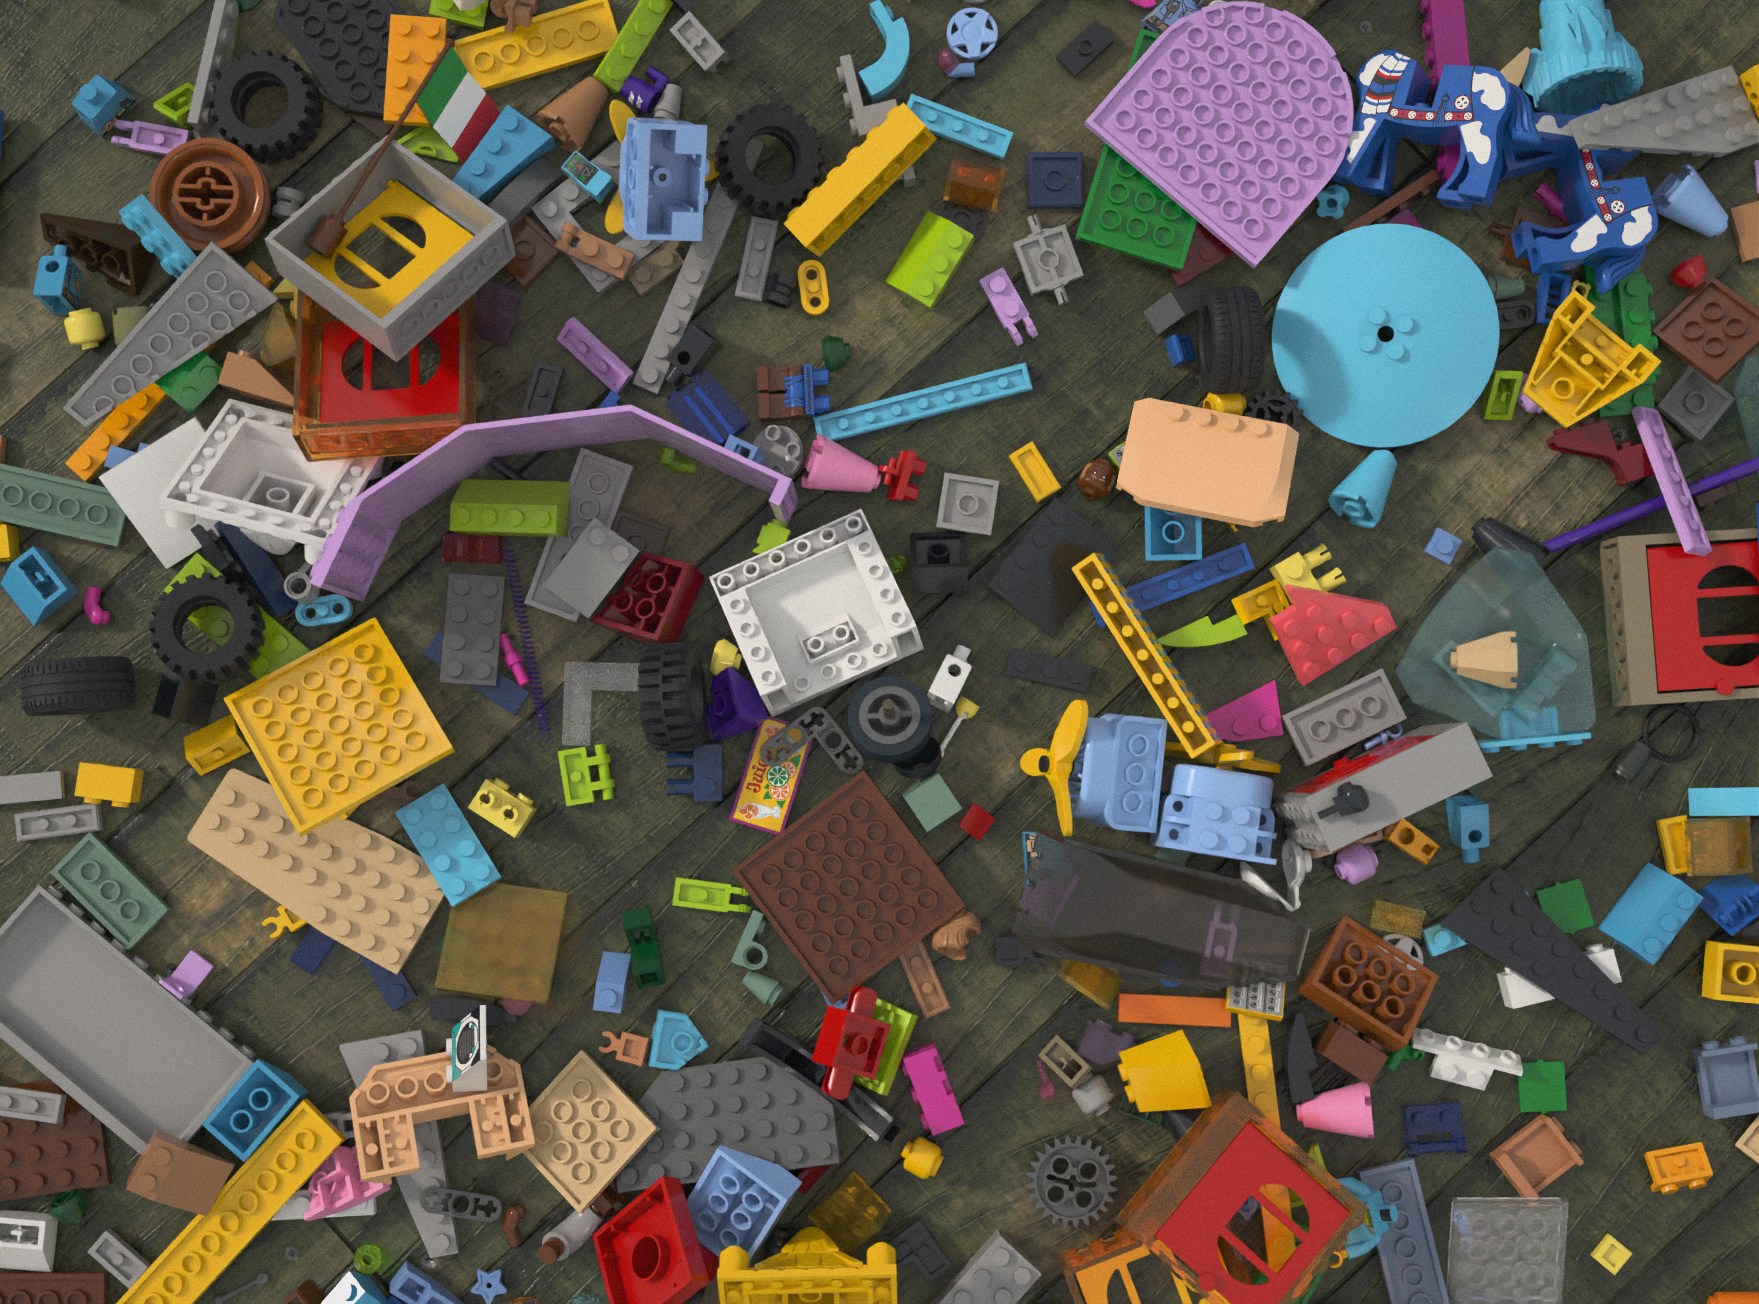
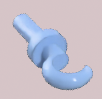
M1398 723L1394 725L1398 728V734H1392L1389 730L1376 733V737L1365 743L1364 748L1368 750L1380 742L1385 744L1388 742V737L1392 739L1400 737L1402 734L1401 725Z

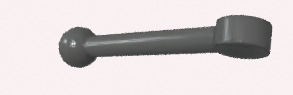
M261 1272L256 1279L224 1295H216L214 1303L224 1304L225 1300L258 1283L265 1284L269 1280L268 1273Z

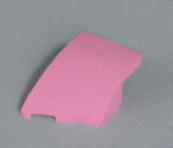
M356 1145L352 1148L339 1146L312 1175L308 1192L311 1193L309 1211L304 1212V1220H316L364 1203L390 1190V1184L362 1182Z

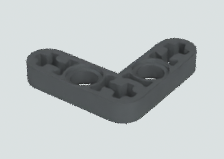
M817 705L810 706L764 742L759 751L760 758L766 765L771 767L778 766L815 737L844 773L849 775L856 774L863 766V758L828 712ZM812 712L816 714L822 712L823 715L820 718L822 723L820 725L812 723L808 727L812 732L807 735L805 728L798 723L803 720L807 724L812 719L810 716ZM792 728H797L802 732V738L798 743L792 744L787 740V732ZM832 732L838 733L841 737L840 744L834 748L828 747L825 741L826 736ZM781 737L784 744L790 749L785 752V749L782 747L777 752L778 758L776 760L773 758L766 759L765 757L768 755L766 749L768 747L776 749L781 744L776 740ZM846 744L849 745V748L844 749L850 757L855 755L857 757L854 760L856 765L853 768L849 765L843 766L846 760L840 753L837 757L834 756L835 753L842 751Z

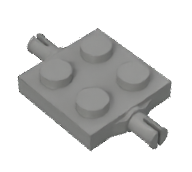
M1034 214L1033 218L1031 215L1027 217L1032 233L1027 238L1013 242V248L1030 294L1033 296L1044 291H1054L1059 303L1058 305L1066 304L1070 300L1064 287L1069 282L1084 276L1065 224L1052 229H1042L1038 214Z

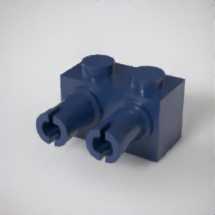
M700 745L696 749H691V751H666V758H676L675 761H666L667 768L691 767L694 770L692 779L667 778L666 786H676V788L666 789L667 796L692 795L694 801L724 800V745Z

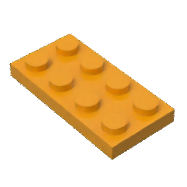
M391 14L383 117L385 124H396L446 45V18ZM415 103L402 124L431 127L417 103Z

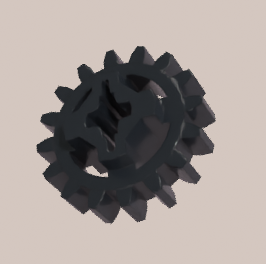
M1268 389L1265 390L1263 398L1256 394L1253 397L1256 404L1249 402L1246 408L1250 412L1243 414L1246 417L1256 418L1258 410L1261 420L1268 421L1270 417L1276 415L1278 417L1276 422L1287 424V415L1290 414V427L1296 430L1299 435L1301 431L1296 427L1304 424L1303 420L1298 419V416L1304 412L1303 409L1296 410L1295 408L1299 402L1298 399L1291 402L1289 400L1291 393L1289 392L1284 396H1280V389H1276L1273 395L1270 394ZM1271 402H1277L1283 406H1273Z

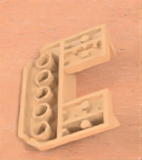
M487 1044V1091L453 1092L452 1082H446V1065H452V1056H447L446 1052L374 1065L364 1082L349 1097L361 1181L392 1185L391 1177L419 1172L420 1165L413 1125L469 1113L478 1159L506 1154V1160H509L534 1147V1135L520 1064L511 1058L510 1060L499 1054L495 1048Z

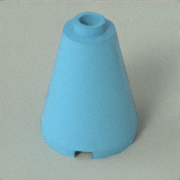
M1385 449L1374 450L1331 492L1328 502L1336 514L1341 517L1345 513L1351 517L1350 523L1363 528H1373L1376 523L1378 524L1381 520L1397 466L1395 457L1391 452Z

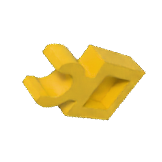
M283 905L276 908L280 913L279 917H269L262 922L264 927L272 923L277 925V930L270 935L271 939L281 937L286 927L293 933L308 924Z

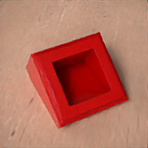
M972 803L957 825L980 841L995 821V818L975 803Z

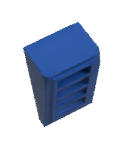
M1547 272L1539 275L1536 324L1549 326L1551 319L1545 318V314L1553 315L1555 309L1546 308L1547 304L1559 307L1570 294L1572 275L1557 272ZM1549 286L1558 287V291L1549 289ZM1548 295L1556 296L1558 300L1549 299Z

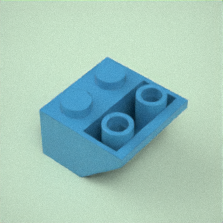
M32 546L10 564L0 583L35 627L79 593L78 589L48 551Z

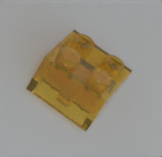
M1712 816L1684 820L1687 876H1726L1753 873L1750 816Z

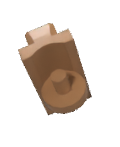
M491 0L490 7L497 17L508 18L505 32L513 33L517 25L530 27L532 14H536L538 11V0Z

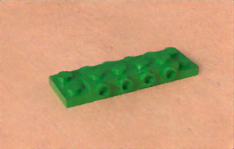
M1581 265L1583 283L1589 284L1591 287L1587 300L1596 307L1590 314L1630 347L1634 348L1640 343L1653 354L1657 350L1658 340L1656 335H1651L1650 324H1654L1655 321L1654 309L1649 308L1648 297L1652 295L1651 281H1646L1645 274H1641L1640 265L1632 274L1619 281L1605 295H1601L1596 288L1593 277L1595 269ZM1660 365L1655 368L1642 384L1596 410V418L1632 416L1631 410L1636 406L1655 409L1652 385L1660 377Z

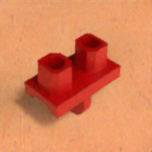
M911 450L907 452L900 451L898 459L890 457L888 466H879L878 472L885 474L882 484L890 486L886 499L892 501L916 500L919 487L908 483L910 474L921 477L927 465L925 461L916 457V452Z

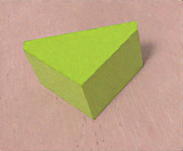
M187 82L154 102L153 107L170 122L184 130L191 131L192 126L187 122L195 86Z
M1495 370L1492 372L1483 390L1484 419L1512 420L1524 375L1523 371Z

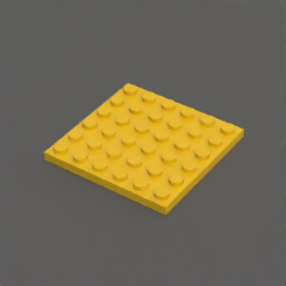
M375 617L223 698L300 837L455 752Z

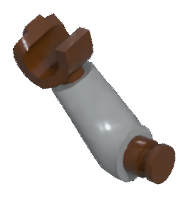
M613 1180L584 1213H578L575 1210L544 1236L542 1246L538 1250V1257L544 1264L551 1265L556 1260H564L575 1253L593 1235L604 1218H610L628 1200L625 1193H618L617 1180Z

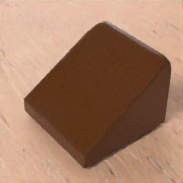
M308 1279L282 1302L284 1304H321L326 1297L313 1281Z

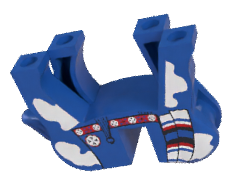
M1396 50L1381 51L1368 59L1357 74L1356 85L1360 107L1353 119L1352 133L1345 156L1330 181L1358 186L1366 195L1390 198L1398 143L1401 138L1429 145H1460V158L1457 167L1449 180L1439 189L1437 199L1445 207L1471 210L1473 203L1492 206L1504 164L1502 150L1509 140L1516 145L1537 147L1542 143L1535 125L1532 104L1522 89L1508 82L1503 74L1494 68L1444 65L1433 106L1431 107L1425 104L1431 81L1419 63Z
M1610 101L1599 102L1581 115H1567L1547 111L1534 113L1535 125L1542 140L1541 145L1537 147L1521 146L1509 140L1502 150L1504 164L1498 181L1502 182L1550 168L1556 170L1558 193L1570 226L1546 228L1529 221L1520 222L1510 233L1516 259H1529L1532 274L1571 270L1579 265L1592 267L1595 269L1593 272L1595 285L1601 295L1607 294L1619 281L1632 274L1638 268L1645 256L1646 244L1653 238L1658 228V216L1645 177L1602 182L1603 176L1615 175L1638 150L1625 152L1618 148H1610L1608 150L1579 149L1568 126V122L1574 118L1616 104Z

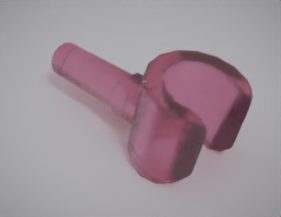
M1042 1059L1035 1062L1044 1084L1039 1086L1037 1090L1042 1098L1047 1100L1054 1096L1055 1088L1047 1076Z

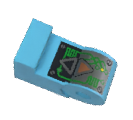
M574 151L561 166L562 171L599 204L616 186L609 174L599 169L593 163H590L577 151Z

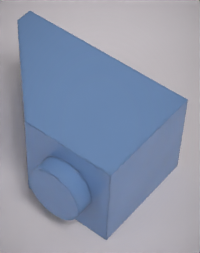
M603 951L596 981L593 1010L622 1013L625 1010L631 954Z

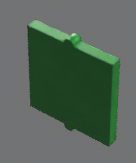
M1580 878L1563 883L1555 882L1553 886L1535 891L1539 907L1565 934L1570 933L1574 935L1577 930L1595 925Z
M1537 1059V1062H1521L1523 1074L1522 1076L1517 1075L1519 1112H1540L1546 1114L1547 1111H1567L1564 1061H1543L1542 1059Z

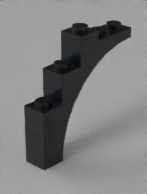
M755 1017L739 1039L745 1047L767 1058L808 1087L814 1089L855 1122L876 1142L891 1149L908 1125L866 1087L854 1081L852 1082L848 1097L843 1100L825 1095L821 1087L828 1066L811 1061L814 1051L796 1035L783 1028L778 1029Z

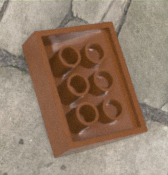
M1344 915L1310 966L1297 992L1393 1053L1407 1046L1439 976ZM1378 946H1380V947H1382L1383 949L1387 950L1389 953H1386L1384 950H1382V949L1379 948ZM1394 956L1398 957L1400 960H1402V961L1405 962V963L1399 962L1398 960L1395 959ZM1407 964L1411 965L1417 970H1409L1407 968Z

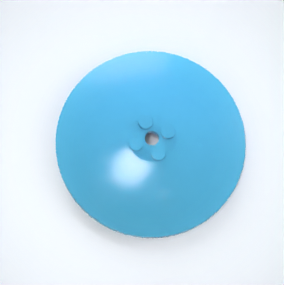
M1374 224L1359 227L1333 237L1319 246L1305 258L1289 278L1277 303L1272 327V351L1276 371L1285 392L1291 393L1289 398L1291 402L1298 399L1299 402L1295 407L1303 409L1302 415L1325 433L1348 443L1376 448L1404 446L1422 441L1438 434L1460 419L1472 407L1487 385L1494 369L1499 347L1498 311L1492 291L1480 269L1467 254L1449 240L1431 231L1403 224ZM1386 326L1393 330L1394 337L1391 341L1382 342L1379 340L1377 332L1381 327Z

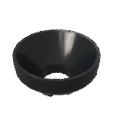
M930 737L926 746L916 756L909 760L892 764L900 775L907 778L920 779L930 775L939 766L942 759L940 744L936 739ZM918 763H927V766L922 769H913Z

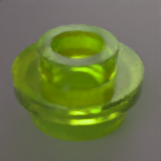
M367 1244L361 1246L355 1252L353 1261L358 1271L370 1274L381 1266L383 1257L381 1251L376 1246ZM364 1255L371 1257V1264L364 1263Z

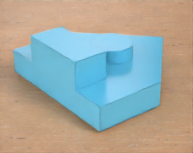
M658 1009L649 1047L651 1052L648 1065L649 1067L678 1070L698 1053L707 1049L709 1045L686 1013Z

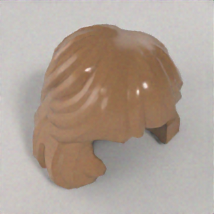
M961 909L932 931L930 938L932 948L942 956L962 961L966 958L967 951L962 948L968 945L969 939H972L981 932L980 920L971 911Z

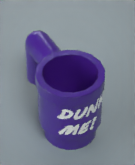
M652 65L648 67L646 75L656 81L653 86L641 78H635L630 75L625 80L620 94L626 98V101L638 107L646 114L652 112L660 99L662 91L670 82L666 74Z

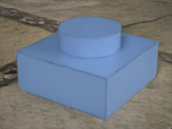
M1437 527L1422 553L1447 566L1450 565L1462 540Z

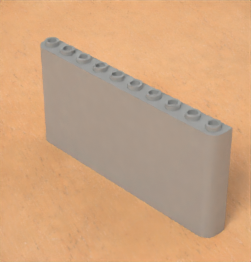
M38 885L0 928V1038L139 1154L142 1155L156 1128L189 1143L203 1127V1122L255 1063L254 1057L256 1053L245 1044L240 1047L234 1042L235 1036L223 1026L219 1029L211 1023L213 1017L203 1009L197 1011L190 1005L192 1000L189 997L180 1000L162 986L159 982L165 978L159 973L156 975L152 974L147 969L149 964L137 955L133 958L126 952L127 948L117 938L111 940L104 934L107 931L104 926L95 920L92 922L87 920L83 916L86 912L77 904L72 902L69 905L62 899L64 894L53 885H50L48 888Z

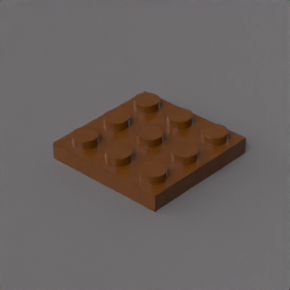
M1710 275L1652 330L1651 335H1656L1658 342L1717 385L1759 345V310Z

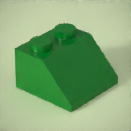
M203 349L156 380L155 383L191 414L218 385L223 365Z

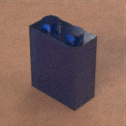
M706 370L704 373L699 371L689 379L690 384L682 390L680 388L674 390L667 397L669 401L665 403L668 410L685 430L722 447L725 446L730 434L737 437L751 426L749 419L709 370Z

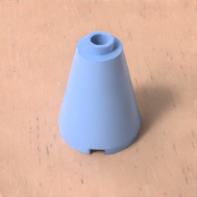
M1688 163L1679 166L1682 171L1676 175L1672 172L1668 174L1653 192L1651 197L1654 200L1653 204L1656 213L1707 237L1719 236L1728 226L1727 213L1696 170Z

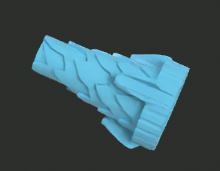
M1541 0L1539 11L1542 29L1539 30V38L1542 51L1537 48L1531 49L1522 85L1524 93L1531 96L1538 111L1581 115L1599 102L1610 101L1618 104L1627 101L1641 89L1640 86L1643 85V64L1635 48L1630 46L1619 32H1615L1611 11L1605 9L1604 0Z

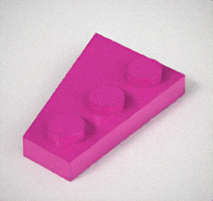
M1275 680L1205 714L1221 739L1244 741L1283 735Z

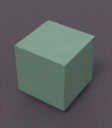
M936 770L901 792L927 832L962 809Z

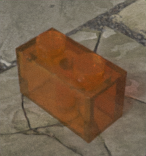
M952 157L943 200L996 212L1006 170Z

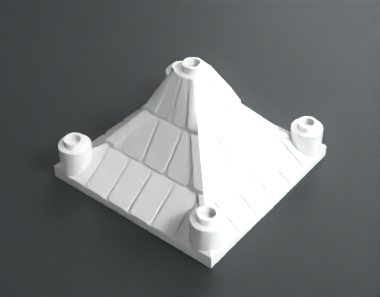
M228 399L158 499L159 508L165 510V522L172 529L181 531L192 527L195 523V515H198L199 517L222 521L223 523L240 528V531L264 550L277 555L287 554L292 550L296 542L303 543L305 559L309 564L314 565L317 560H321L325 552L323 545L329 534L334 533L338 525L336 518L341 508H346L349 501L360 495L369 480L377 479L383 475L385 455L389 450V440L365 433L321 437L320 422Z

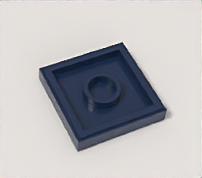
M1028 152L1027 209H1082V152Z

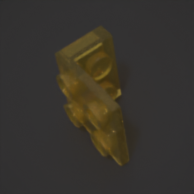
M852 1171L832 1195L809 1213L808 1218L832 1239L842 1253L849 1255L878 1232L893 1211L855 1171Z

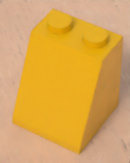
M1183 1030L1118 1052L1122 1064L1117 1065L1123 1082L1128 1081V1086L1124 1087L1130 1103H1136L1139 1112L1196 1109L1212 1106L1200 1063Z

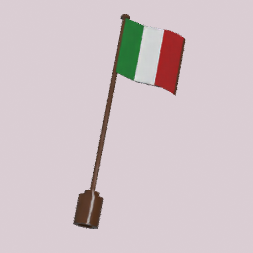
M448 38L445 40L446 45L339 214L337 216L331 214L330 217L323 215L307 240L306 245L319 255L330 260L348 232L344 227L346 222L342 218L415 103L421 109L430 126L456 154L462 166L499 117L500 113L492 99L468 73L454 50L455 42L453 39Z

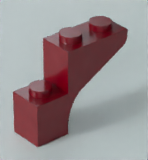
M1596 418L1580 422V428L1570 430V427L1553 431L1554 436L1546 440L1550 450L1602 461L1613 472L1618 486L1654 474L1644 444L1634 445L1633 441H1629L1615 446L1607 419L1599 422L1596 421Z

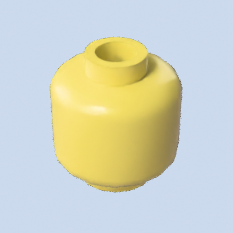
M91 308L68 312L69 317L64 320V325L70 343L73 345L81 344L82 350L99 346L98 340H102L106 336L101 315L98 312H92Z

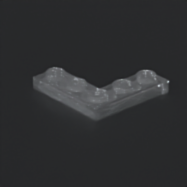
M565 662L562 745L591 746L593 691L639 692L637 684L639 678L638 665L640 663Z

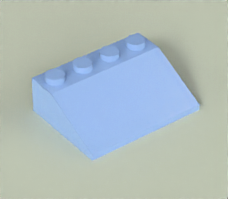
M720 1145L687 1199L698 1242L719 1258L720 1253L729 1246H739L748 1252L750 1264L794 1197L802 1181L778 1164Z

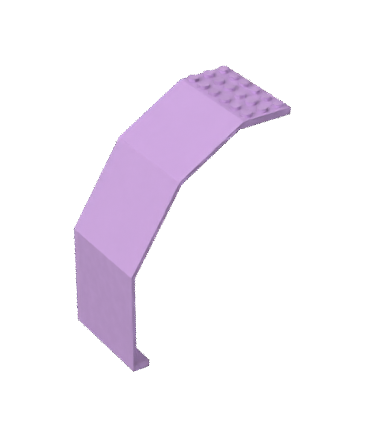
M633 405L463 425L349 501L346 508H341L336 518L338 525L334 533L329 534L324 542L323 550L325 552L321 560H317L311 569L310 576L312 579L310 583L322 589L363 602L402 520L491 462L494 457L650 438L771 494L769 503L776 520L785 524L789 523L799 500L791 478Z

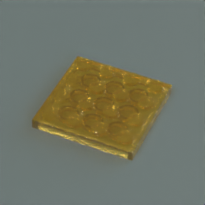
M493 883L453 908L451 906L435 988L437 990L548 1005L569 896L568 893Z

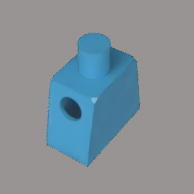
M1473 794L1446 798L1451 843L1462 849L1463 862L1473 863L1480 861L1479 848L1488 847L1490 844L1489 804Z

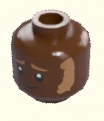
M1097 458L1085 464L1077 479V485L1082 491V496L1090 501L1106 499L1111 494L1118 475L1112 463L1105 459Z

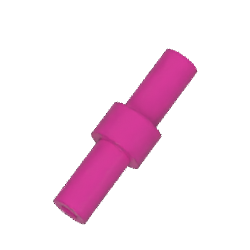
M503 633L501 634L500 647L505 655L503 659L507 668L512 669L521 687L525 686L530 680L521 664L523 660L519 652L514 650L507 634Z

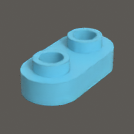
M340 594L322 596L309 605H301L299 603L295 610V616L300 624L307 627L341 623L351 617L353 605L347 597ZM338 604L343 605V611L340 614H337L335 611V607ZM314 608L316 615L310 619L308 611Z

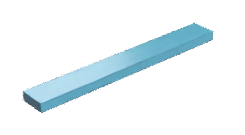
M1025 362L813 417L817 434L824 435L836 442L1032 391L1033 388Z

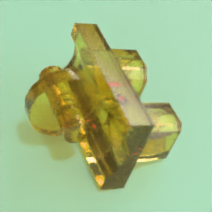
M1375 900L1369 927L1421 938L1422 924L1426 911Z

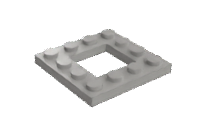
M616 141L591 160L590 163H593L599 169L609 174L617 187H619L621 145ZM568 178L532 206L531 209L554 239L560 240L563 233L561 229L565 222L583 230L571 214L592 199V197L572 179ZM627 235L615 246L635 255V259L630 267L631 269L657 250L666 240H635L630 235ZM573 237L570 246L576 248L580 240ZM570 257L599 295L619 280Z

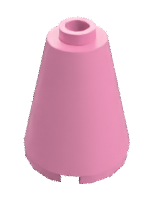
M816 435L817 440H813L804 468L809 473L808 477L802 476V487L807 489L870 493L873 488L877 489L881 473L878 472L876 465L824 435Z
M1364 1081L1314 1095L1315 1098L1304 1100L1302 1104H1296L1298 1122L1303 1121L1306 1128L1374 1139L1370 1085Z

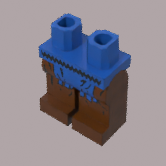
M812 364L768 367V365L756 366L757 389L759 392L758 408L761 423L810 419L816 417V414L831 411L829 395L815 396V387L829 386L828 369H813Z

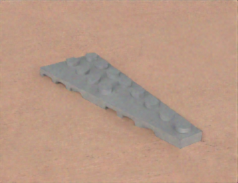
M211 241L63 409L83 426L87 427L273 304L279 297L214 241Z
M423 1029L340 1044V1051L357 1089L367 1078V1074L374 1065L427 1055ZM439 1120L414 1124L420 1171L395 1176L430 1258L457 1254L460 1252L455 1217L428 1213L419 1203V1195L427 1186L435 1185L450 1188ZM432 1192L431 1196L425 1197V1200L428 1201L429 1207H433L434 1202H440L444 1204L443 1210H447V1199L451 1193H446V1199H441L436 1196V1192Z

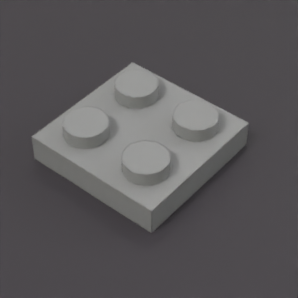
M945 472L936 528L991 536L999 481Z

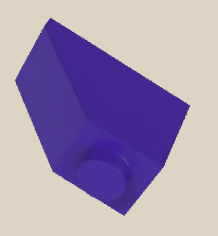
M727 667L712 679L710 690L714 692L711 706L707 707L708 716L706 721L711 741H719L751 731L768 719L766 707L758 690L732 667Z

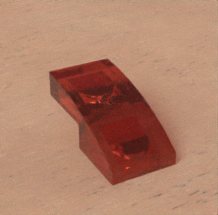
M443 534L442 562L502 564L503 536Z

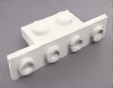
M1416 1027L1411 1036L1412 1048L1435 1054L1429 1068L1430 1077L1485 1090L1494 1069L1518 1076L1523 1074L1520 1055L1510 1050H1500L1488 1047L1483 1043H1473L1456 1036H1446L1429 1029Z

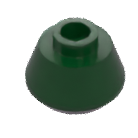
M826 335L821 340L824 364L829 372L834 373L847 365V360L852 359L850 344L844 343L843 338Z
M76 1188V1190L61 1193L50 1204L49 1214L63 1224L70 1223L75 1225L81 1222L86 1217V1212L89 1208L85 1190Z

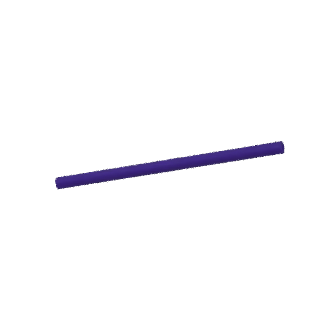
M1759 457L1688 484L1687 486L1692 498L1759 472ZM1660 495L1544 541L1542 544L1552 550L1551 554L1668 507L1663 495Z

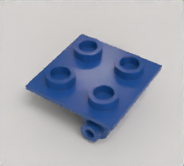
M1735 865L1698 892V894L1704 897L1698 906L1731 936H1734L1759 916V884L1753 882Z

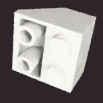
M1 1210L0 1268L52 1272L58 1220L48 1213Z

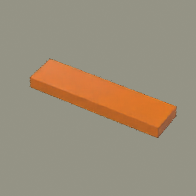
M1119 993L1118 1022L1230 1027L1231 1012L1225 1011L1226 998L1136 993Z

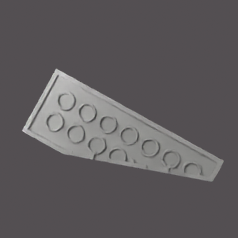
M1732 65L1579 116L1568 122V126L1579 149L1608 150L1610 148H1618L1625 152L1642 150L1643 153L1674 155L1682 152L1692 153V156L1712 154V157H1723L1759 143V123Z

